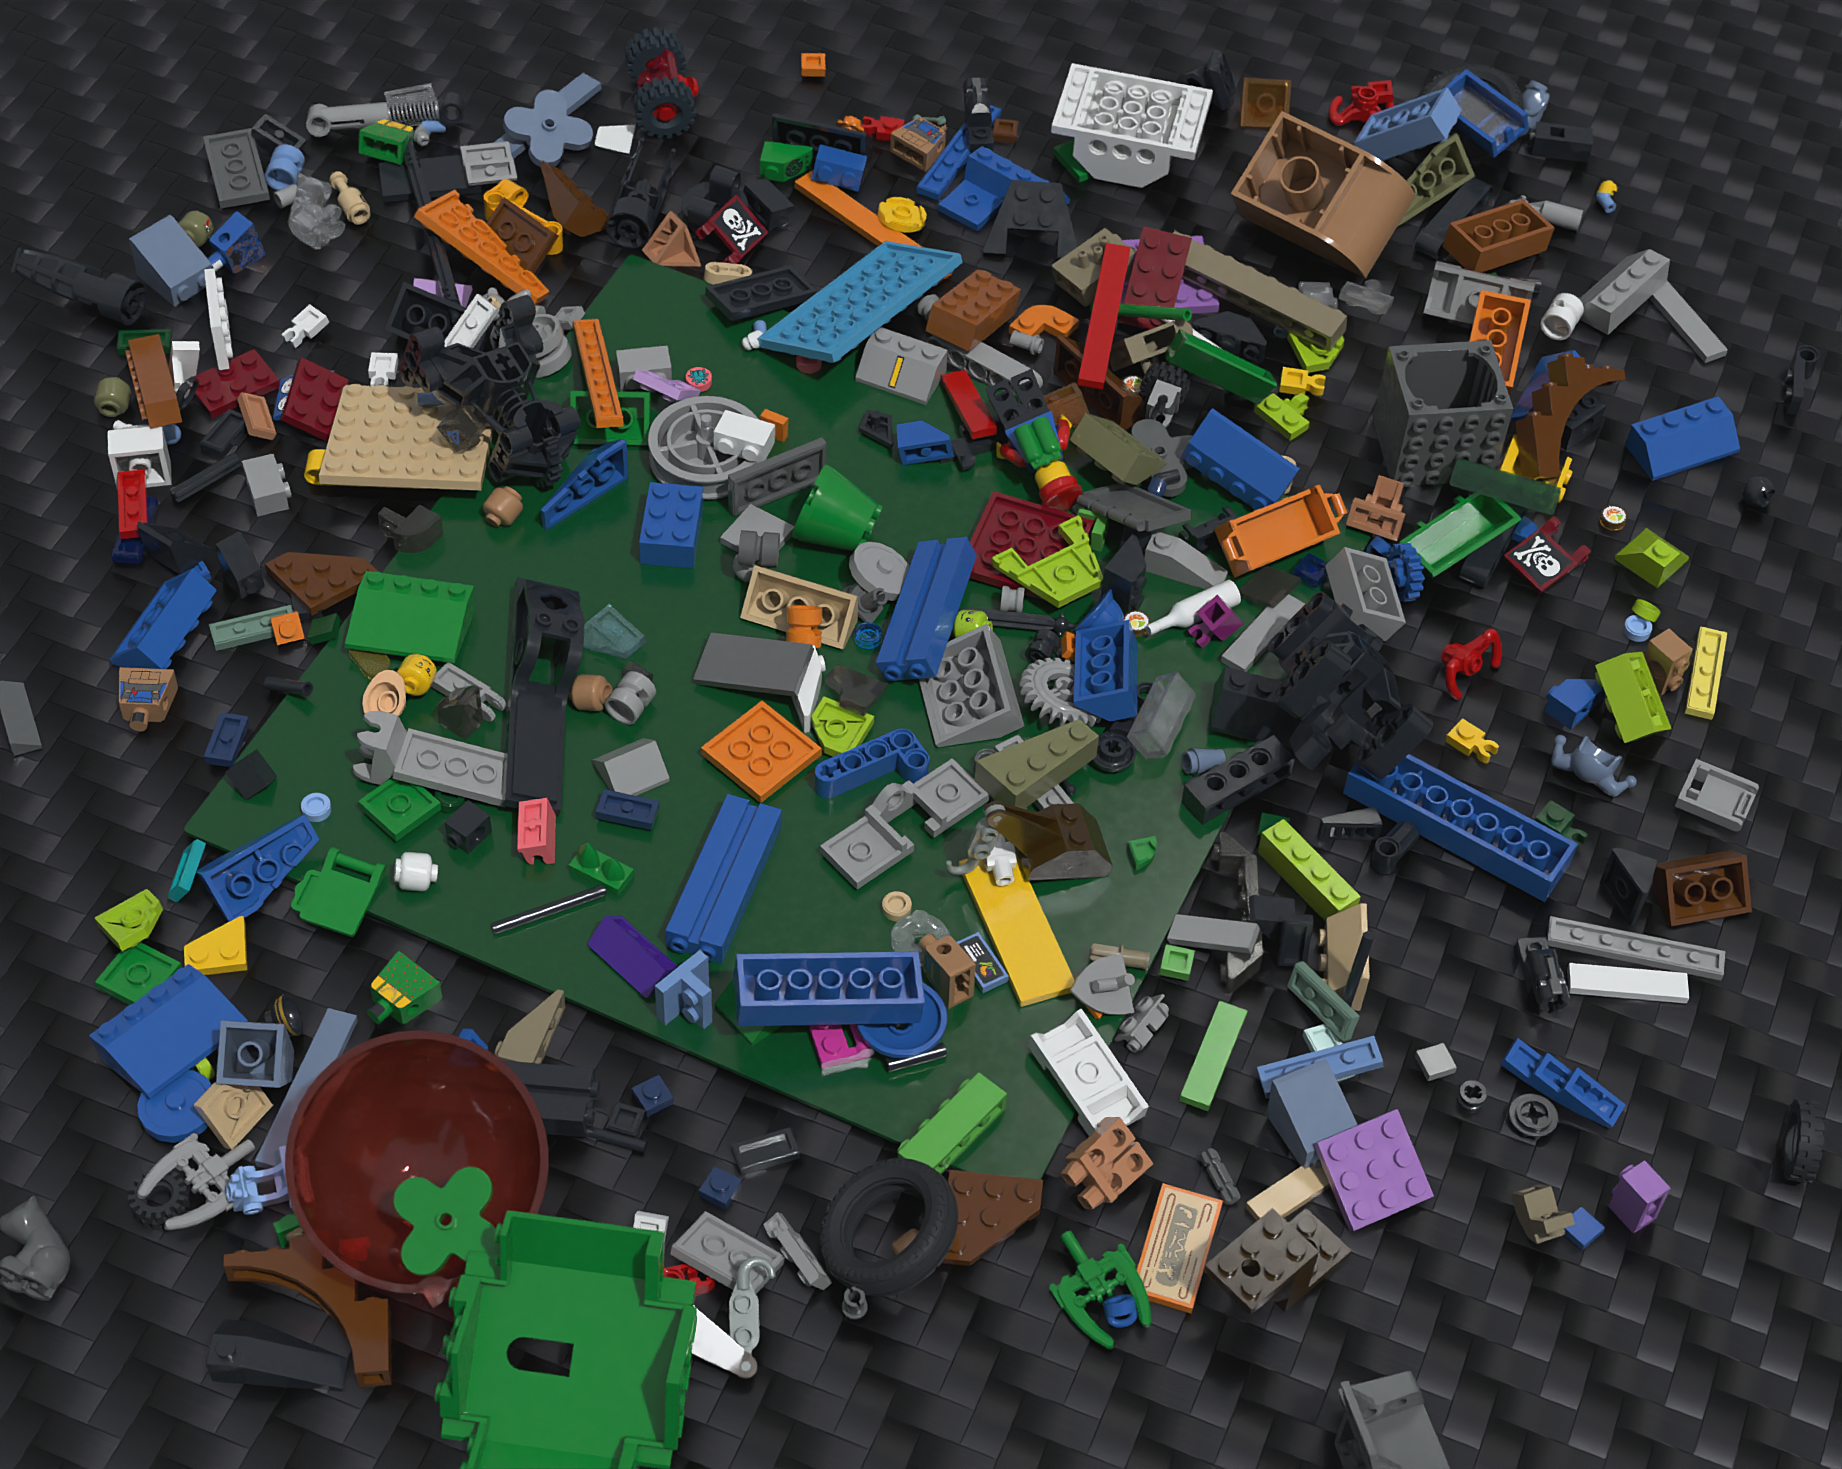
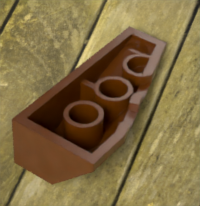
M543 160L540 165L552 213L562 226V231L568 235L574 233L583 237L606 230L609 214L603 208H597L592 203L593 199L578 189V185L562 170Z

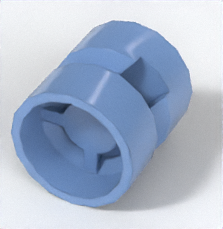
M279 145L276 147L265 173V180L268 185L278 191L292 184L296 185L305 162L302 152L291 145Z

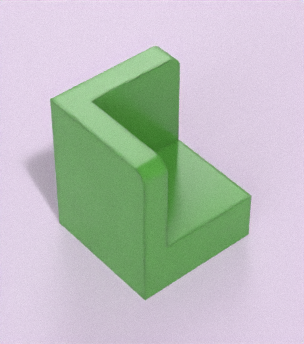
M1079 509L1077 516L1094 520V526L1089 536V545L1091 549L1101 552L1109 534V517L1093 511Z

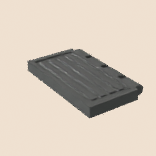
M1116 483L1082 492V495L1077 498L1078 505L1109 517L1137 531L1146 530L1149 532L1191 520L1190 509L1129 483L1125 485Z

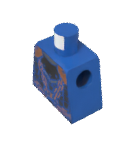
M235 212L210 238L209 242L214 254L207 259L212 264V269L215 268V272L224 266L231 273H238L266 255L254 224L239 212Z

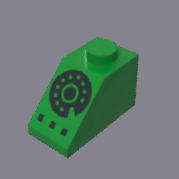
M765 141L760 159V179L767 178L768 180L785 182L812 169L813 147Z

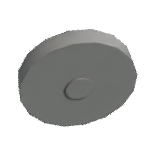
M876 542L860 544L849 560V568L854 579L867 592L873 591L876 588H883L884 591L878 594L887 592L888 600H898L910 567L909 564L899 553L886 545Z

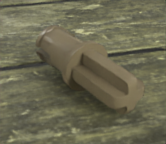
M1093 943L1089 956L1092 961L1111 955L1123 954L1125 966L1141 968L1143 970L1148 969L1149 951L1124 948V945L1115 947Z

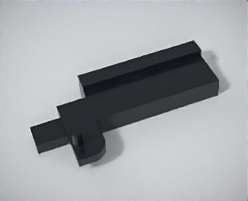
M998 416L992 417L997 426L996 435L972 439L965 425H960V438L951 440L954 457L939 459L940 464L958 460L963 470L971 469L975 466L976 459L974 455L996 450V442H999L1001 445L1008 444L1006 433Z

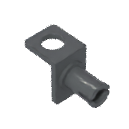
M858 582L841 590L858 596V616L866 625L873 623L883 610L882 605L888 601L887 592L878 594L884 591L883 588H876L873 591L867 592Z

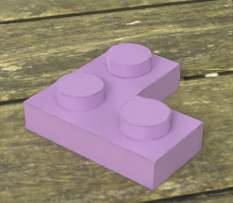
M636 370L633 380L641 383L640 387L650 392L657 390L663 393L662 398L674 403L677 400L681 401L697 397L701 391L680 380H668L649 370Z

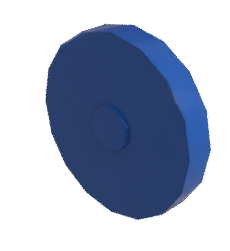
M188 1070L150 1099L141 1092L137 1103L138 1117L147 1133L159 1141L176 1143L185 1140L192 1133L199 1135L204 1132L208 1124L194 1107V1104L212 1086L211 1083L198 1072Z

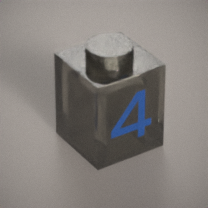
M466 404L448 412L436 427L456 452L464 448L468 450L474 448L481 441L479 437L486 429Z

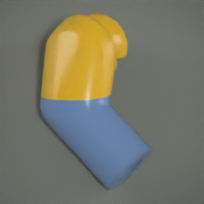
M1610 180L1601 183L1596 194L1597 201L1606 213H1610L1616 208V204L1610 196L1614 195L1613 191H1617V186Z

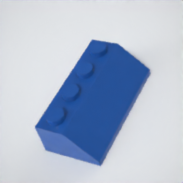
M983 146L968 155L964 180L1004 200L1012 180L1049 182ZM1064 193L1066 204H1069L1070 199Z
M1719 396L1632 424L1625 443L1626 448L1652 481L1740 451L1733 414Z
M1213 408L1195 432L1180 457L1189 465L1208 476L1212 481L1218 483L1231 492V494L1250 505L1254 510L1280 501L1300 469Z
M193 568L165 581L109 661L123 668L167 669L172 662L170 657L185 644L186 640L184 637L198 625L199 620L197 618L212 605L213 601L211 598L217 590Z
M1130 620L1076 630L1074 705L1108 721L1137 716L1138 643Z

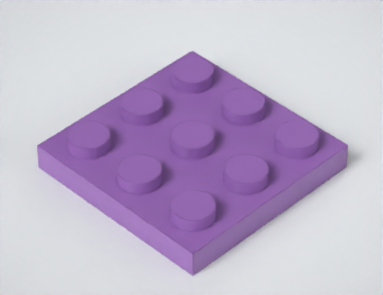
M1398 1109L1313 1144L1349 1232L1434 1196Z

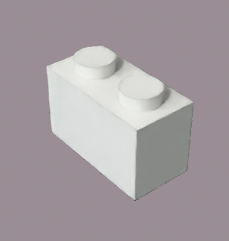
M725 410L714 430V450L733 456L736 455L749 461H756L757 463L766 460L775 443V424Z

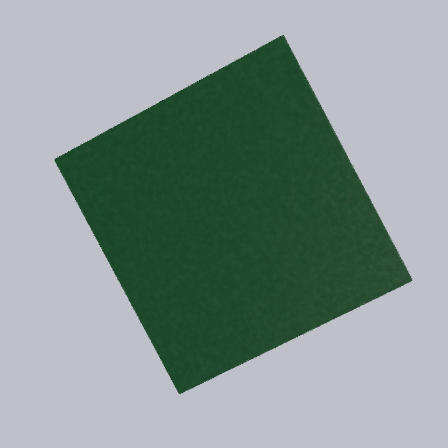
M629 255L581 318V320L599 319L616 391H621L617 371L616 350L668 346L672 380H680L686 383V374L690 369L703 367L711 372L712 385L708 390L700 392L699 396H716L736 401L751 410L759 420L760 415L765 409L788 418V437L784 442L775 440L766 459L823 438L827 443L826 464L836 468L879 505L883 506L867 542L881 543L892 548L905 559L909 566L919 541L938 540L940 544H946L949 538L967 537L970 542L993 491L1042 505V500L1039 497L1040 489L1035 480L1036 472L1030 473L1026 467L1020 468L1006 459L998 458L996 450L974 455L976 459L975 466L967 470L961 468L958 460L940 464L939 460L902 465L897 442V424L924 421L949 435L950 440L960 438L959 426L964 423L941 381L926 405L855 381L867 343L866 340L861 341L856 348L843 355L839 361L828 363L822 360V366L819 371L811 374L803 373L796 366L797 355L772 351L771 349L761 347L748 351L742 344L743 338L748 337L749 333L754 332V323L756 321H764L767 330H769L790 314V312L777 309L760 315L730 321L705 296L706 286L713 284L635 255ZM571 329L566 335V339L572 349L571 357L567 364L550 375L535 378L533 384L536 398L559 403L562 409L570 406V391H588L574 329ZM971 379L991 417L997 416L985 390L990 386ZM644 389L624 390L630 392H650ZM657 390L651 392V425L664 409L674 404V402L662 398L663 393ZM999 390L998 392H996L995 395H997V394H999V393H1001V392H1004V391ZM530 392V394L527 396V400H529V401H532V400H533V399H532V396H531V392ZM1014 395L1017 403H1020L1019 398ZM1048 408L1053 414L1055 423L1061 419V414L1071 422L1070 439L1081 419ZM866 410H876L880 413L892 415L893 448H889L859 432V427ZM494 429L481 491L447 489L382 573L474 586L475 613L456 661L451 664L491 687L492 691L503 697L505 702H507V707L503 711H499L490 706L487 700H485L483 703L487 707L489 706L496 715L493 721L488 722L480 718L475 711H470L430 686L428 692L423 695L406 696V707L399 718L406 731L410 728L505 753L514 585L517 577L578 591L580 607L585 621L583 652L576 677L581 674L604 676L608 683L611 684L613 692L626 673L634 671L643 674L654 684L656 695L648 706L644 708L636 722L631 725L623 724L614 719L607 712L606 708L599 712L578 710L568 695L565 711L561 812L558 817L556 816L555 863L546 864L542 856L535 855L534 864L532 865L526 861L522 852H518L519 809L507 806L505 808L468 798L466 802L469 800L490 815L492 833L469 854L460 848L452 847L446 839L444 822L454 813L439 811L396 842L359 808L358 801L380 786L379 784L360 779L353 772V765L360 763L372 764L373 759L366 758L359 752L361 744L357 740V733L365 731L377 733L380 731L363 720L365 715L362 705L363 695L367 686L379 672L388 670L392 662L402 664L406 656L345 648L352 612L339 627L336 639L328 641L299 679L312 683V693L308 696L288 693L234 762L235 764L257 749L274 771L277 778L250 798L245 799L228 775L225 774L185 825L186 835L228 853L303 815L301 809L302 800L309 794L322 793L330 800L331 814L320 822L309 821L320 840L284 878L300 883L307 871L316 870L321 872L331 847L340 849L342 854L374 865L377 863L387 865L385 877L366 911L367 914L551 994L558 989L564 991L565 1000L898 1145H901L906 1139L911 1140L917 1134L920 1125L926 1119L931 1120L938 1113L941 1104L946 1099L951 1100L957 1094L961 1084L966 1079L971 1080L979 1072L1007 1093L1006 1108L949 1167L958 1171L1041 1180L1077 1110L1048 1068L1044 1070L1029 1049L1028 1043L1031 1035L1035 1033L1046 1034L1064 1024L1076 1011L1082 1009L1109 1048L1126 1014L1108 1015L1103 1013L1100 1019H1095L1085 1004L1072 993L1020 1007L1009 980L983 994L974 982L973 997L950 1009L945 1005L947 1025L939 1043H944L947 1057L888 1072L884 1059L889 1056L877 1051L866 1059L822 1069L807 1025H783L754 1046H751L714 1006L716 1000L734 977L736 954L919 952L922 983L931 987L935 992L936 990L923 971L924 951L919 946L920 940L927 934H934L937 940L945 936H951L958 942L979 932L1000 962L963 876L951 874L945 868L946 861L948 860L951 861L952 866H959V861L969 859L966 848L978 821L985 818L983 808L991 802L990 799L934 838L924 829L925 822L932 817L918 803L889 821L888 824L901 837L906 836L914 844V852L859 889H856L820 853V845L865 816V809L874 803L880 792L891 783L902 785L906 781L898 770H894L833 798H822L815 792V768L819 763L833 757L825 754L822 749V755L761 803L782 809V827L723 963L708 961L709 988L712 995V1023L704 1030L698 1024L689 1022L683 1015V1012L667 1025L661 1023L657 1019L655 992L651 998H645L588 946L589 940L604 916L622 915L678 967L693 956L685 952L678 953L666 947V928L727 794L747 799L750 805L757 807L760 805L759 801L701 755V747L760 701H764L802 733L804 731L792 696L698 685L693 680L710 633L786 641V632L740 618L750 582L739 579L733 570V560L738 552L720 543V537L740 516L733 517L729 512L728 496L718 499H704V510L694 568L640 564L639 540L650 482L661 483L654 475L650 466L649 445H627L629 478L548 530H545L542 527L541 509L586 455L604 444H573L568 457L564 458V462L561 463L563 471L560 472L562 477L558 479L559 482L545 488L542 486L537 487L536 483H531L530 477L517 476L504 482L496 483L490 475L488 467L499 437V433ZM1070 440L1068 441V447L1062 451L1064 458L1061 461L1066 464L1071 476L1076 477L1078 485L1082 487V492L1118 483L1111 477L1112 472L1109 470L1104 471L1094 464V458L1082 455L1076 450L1077 445ZM1186 469L1187 482L1185 490L1176 496L1162 495V498L1190 509L1191 520L1152 530L1150 538L1154 531L1179 538V532L1184 530L1182 525L1188 523L1194 528L1217 518L1219 514L1224 513L1222 507L1225 506L1230 507L1240 517L1255 510L1224 487L1212 481L1198 469ZM1144 480L1138 485H1131L1147 491L1150 482ZM813 485L758 508L795 526L800 512L813 489ZM508 486L522 497L523 510L512 525H499V527H495L485 519L487 515L483 510V504L494 489ZM1283 495L1281 500L1290 496ZM1076 503L1069 510L1063 512L1077 515L1079 509H1089ZM1343 516L1337 523L1340 534L1234 578L1222 547L1219 545L1202 554L1227 570L1228 574L1225 581L1231 580L1237 586L1241 602L1239 605L1232 607V610L1244 623L1224 641L1215 634L1212 635L1210 642L1204 648L1196 642L1202 637L1203 632L1193 637L1188 632L1192 626L1188 628L1172 626L1153 635H1148L1145 628L1140 630L1133 629L1138 643L1137 685L1142 682H1151L1160 689L1158 705L1136 739L1137 754L1135 760L1128 769L1115 773L1101 770L1091 760L1067 778L1069 783L1076 787V793L1074 795L1067 794V796L1073 803H1079L1097 820L1113 867L1108 877L1029 880L1074 980L1086 966L1094 962L1090 960L1089 956L1093 943L1115 947L1124 945V948L1149 951L1150 959L1147 970L1125 966L1127 974H1132L1135 979L1134 984L1129 986L1133 1002L1172 926L1175 915L1179 913L1231 811L1230 809L1202 825L1181 802L1186 782L1193 777L1198 778L1208 772L1206 771L1196 776L1186 774L1181 763L1182 754L1188 751L1189 748L1222 749L1225 753L1226 761H1228L1234 754L1238 752L1243 753L1252 748L1256 743L1255 741L1210 730L1214 684L1225 666L1229 667L1221 662L1222 655L1281 591L1305 603V605L1318 592L1325 593L1335 601L1325 565L1344 547L1364 552L1373 533L1346 525L1348 518ZM1110 518L1109 534L1102 551L1091 549L1092 553L1095 554L1102 575L1106 565L1119 551L1123 524ZM792 536L779 550L778 567H767L770 570L840 591L847 586L857 583L849 568V560L853 552L801 542ZM1146 572L1147 583L1142 593L1145 598L1141 607L1138 610L1134 609L1133 612H1140L1146 615L1148 624L1167 616L1177 602L1205 589ZM969 578L959 610L969 607L1000 611L1002 588ZM1102 587L1059 608L1048 601L1024 595L1022 613L1047 615L1054 620L1059 617V614H1065L1068 622L1075 624L1076 628L1100 600ZM888 600L887 603L882 605L883 610L870 625H866L858 616V621L844 649L821 643L820 648H816L818 656H823L826 668L822 672V684L816 708L822 698L827 697L873 715L874 724L862 744L896 729L910 730L929 755L928 774L950 759H954L975 779L974 761L978 751L982 749L994 750L996 745L1016 735H1019L1023 741H1026L1060 727V719L1058 717L1051 724H1049V713L1039 718L1042 708L1038 707L1036 710L1031 711L1034 700L1031 703H1024L1026 696L1020 694L1022 689L1020 681L1023 671L1031 664L1026 659L1025 651L1033 643V638L1038 632L1035 630L993 626L992 630L1002 644L1024 727L1000 738L937 747L935 744L919 679L886 681L876 664L898 600ZM1054 629L1050 630V631L1054 632L1055 634L1058 633V632H1056ZM1074 629L1067 630V632L1076 635V632H1073ZM864 630L875 631L879 635L880 641L873 648H864L856 641L858 633ZM950 634V637H949L948 642L951 641V640H953V639H955V638L951 637V634ZM542 636L538 658L529 681L552 685L555 676L553 654L556 639ZM1061 646L1059 650L1055 654H1053L1052 660H1054V658H1060L1062 662H1065L1066 658L1062 657ZM1268 649L1247 671L1282 682L1289 676L1279 665V658ZM431 660L437 672L448 663ZM1057 679L1047 682L1049 690L1053 689ZM1143 692L1140 694V696L1144 699L1154 698V696L1148 692ZM1139 707L1137 708V714L1141 711ZM1102 718L1099 723L1095 722L1089 728L1097 735L1108 731L1114 721ZM811 724L810 732L804 734L821 747ZM642 738L655 740L670 781L637 795L660 802V808L652 830L596 819V809L603 790L610 789L594 766L593 759ZM1063 782L1059 783V786L1065 792V785ZM424 787L430 794H432L435 797V789ZM1034 802L1026 807L1027 810L1040 811ZM1156 836L1157 846L1153 860L1147 866L1135 870L1127 849L1128 841ZM590 843L595 850L634 869V877L619 896L605 890L606 896L498 934L493 933L491 927L493 922L596 887L597 885L569 872V864L577 855L579 847L583 844ZM404 852L429 854L432 858V864L438 865L436 882H430L428 890L424 892L402 890L398 882H394L396 858L400 859ZM338 864L333 869L366 882H370L371 879L370 875ZM899 891L910 897L912 907L908 918L903 921H891L884 916L882 901L887 894ZM841 1024L848 1047H855L856 1042L850 1024ZM902 1027L896 1028L897 1030H905Z

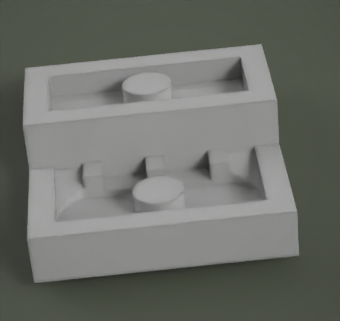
M509 141L460 147L468 186L499 183L503 179L517 181Z

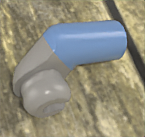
M441 120L422 121L414 131V141L421 146L426 145L431 133L445 132V123Z

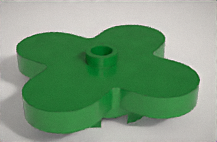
M476 1167L462 1168L451 1177L444 1188H439L427 1179L420 1177L407 1179L399 1185L394 1195L395 1209L403 1219L414 1226L413 1231L405 1240L401 1251L402 1261L410 1272L422 1277L432 1276L443 1268L451 1256L455 1255L467 1263L469 1250L496 1254L498 1246H500L499 1243H495L496 1228L481 1217L482 1212L488 1206L493 1196L492 1181L483 1170ZM446 1216H452V1222L448 1226L441 1225L442 1220Z

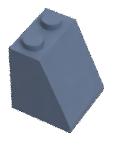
M171 215L129 239L137 276L174 307L206 288L204 270L212 269V264Z
M221 1020L216 1084L281 1087L292 1081L294 1049L285 1024Z
M1323 1059L1272 1080L1267 1113L1268 1119L1300 1166H1303L1304 1169L1311 1166L1316 1168L1322 1167L1313 1144L1358 1125L1326 1059Z

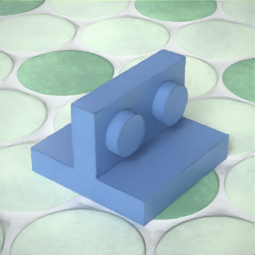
M701 950L655 985L657 1019L661 1023L667 1025L681 1012H683V1015L689 1022L698 1024L703 1030L712 1023V995L709 988L708 956Z

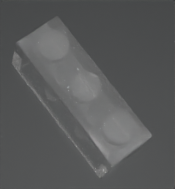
M1178 672L1156 677L1127 735L1130 742L1146 760L1163 757L1170 752L1172 744L1181 730V725L1190 711L1196 696L1194 690Z

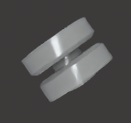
M549 314L535 315L532 323L540 334L544 346L542 353L536 354V360L540 362L536 378L544 377L560 370L567 364L572 353L568 340L563 335L564 331L555 316Z

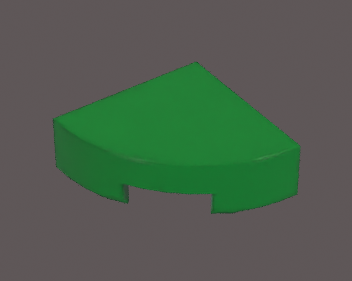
M1156 836L1128 841L1127 849L1135 870L1147 866L1153 860L1157 846Z

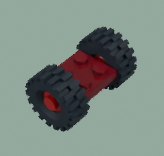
M653 28V32H648V29L643 30V35L639 33L634 35L635 40L630 38L628 46L625 47L624 54L628 75L634 83L637 82L638 95L634 96L636 120L643 132L647 131L649 136L653 137L656 134L659 139H662L663 135H667V138H672V134L676 133L679 136L682 134V129L685 131L690 129L689 124L693 125L694 117H696L693 93L689 86L686 87L684 81L679 83L678 75L683 76L685 73L686 59L680 38H676L675 33L671 32L669 35L667 29H663L662 32H659L658 28Z

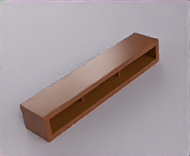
M159 334L128 340L130 350H125L142 420L148 419L150 429L182 422L176 393Z

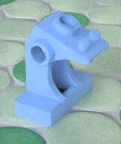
M292 1144L279 1147L282 1160L279 1165L261 1171H255L254 1166H241L230 1176L229 1183L226 1184V1195L228 1201L233 1202L234 1211L243 1210L244 1214L250 1215L261 1212L265 1206L290 1201L291 1209L295 1214L303 1211L308 1212L297 1155ZM275 1179L277 1192L259 1196L256 1183Z

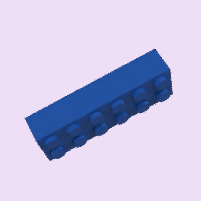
M919 952L736 954L733 976L737 1026L920 1023L925 1000Z

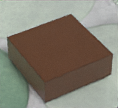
M995 119L993 140L1016 143L1018 121Z

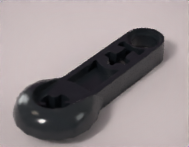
M1151 682L1138 684L1137 708H1141L1140 713L1135 717L1115 720L1108 731L1099 735L1097 755L1092 759L1096 767L1106 772L1115 773L1126 770L1133 764L1137 754L1136 739L1158 705L1160 689L1157 685ZM1143 692L1151 693L1154 696V698L1144 699L1140 696V694Z

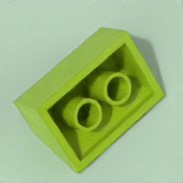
M1643 652L1625 653L1595 665L1597 669L1595 673L1596 680L1600 687H1603L1607 696L1605 698L1606 706L1609 712L1614 714L1617 722L1615 724L1616 733L1620 739H1623L1624 743L1634 742L1672 729Z

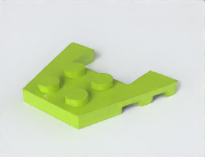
M1079 515L1059 524L1058 527L1059 534L1070 546L1030 566L1024 563L1013 548L991 559V565L1057 608L1102 587L1103 582L1102 572L1095 554L1092 553L1088 535L1084 532L1083 522Z

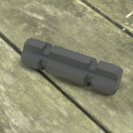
M1209 1148L1202 1152L1200 1159L1203 1165L1207 1166L1206 1170L1216 1189L1220 1191L1219 1195L1223 1202L1227 1205H1233L1240 1200L1241 1195L1237 1188L1233 1186L1234 1182L1224 1164L1220 1162L1221 1158L1217 1151Z

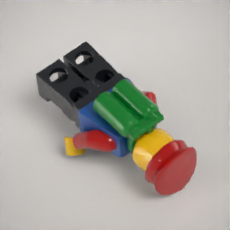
M1032 369L1010 378L1020 403H1017L1007 380L986 388L989 402L995 410L1008 439V444L1001 445L999 442H996V456L1000 459H1006L1020 468L1026 467L1030 473L1036 472L1035 480L1040 489L1039 497L1042 500L1043 506L1060 511L1069 510L1077 503V498L1082 495V487L1078 485L1076 477L1071 476L1068 467L1061 461L1064 458L1062 451L1068 447L1070 429L1072 427L1071 422L1061 414V419L1055 423L1053 414L1048 409ZM1025 379H1028V380H1029V381L1024 382V383H1022V384L1019 385V383H1020L1022 380H1025ZM999 390H1006V391H1004V392H1001V393L995 395L996 392H998Z

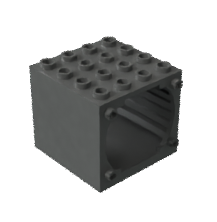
M1492 341L1389 346L1373 415V422L1389 478L1404 483L1405 487L1473 482L1474 479L1480 476H1487L1494 480L1513 406Z

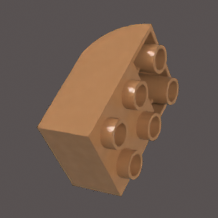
M1283 111L1279 114L1231 192L1240 217L1363 278L1367 277L1416 196L1408 182L1380 159Z

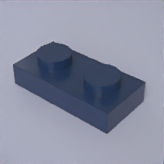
M220 713L204 754L206 764L231 767L234 764L250 724L248 716Z
M604 789L596 809V819L652 830L660 808V802Z

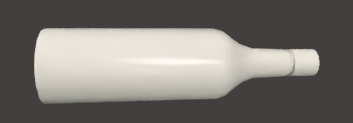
M1226 580L1179 601L1172 607L1167 616L1146 625V632L1148 635H1153L1172 626L1181 628L1193 626L1203 621L1197 611L1217 594L1231 608L1239 605L1241 602L1239 590L1233 581Z

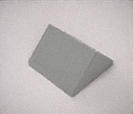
M642 738L593 759L594 766L611 791L637 796L670 781L655 740Z

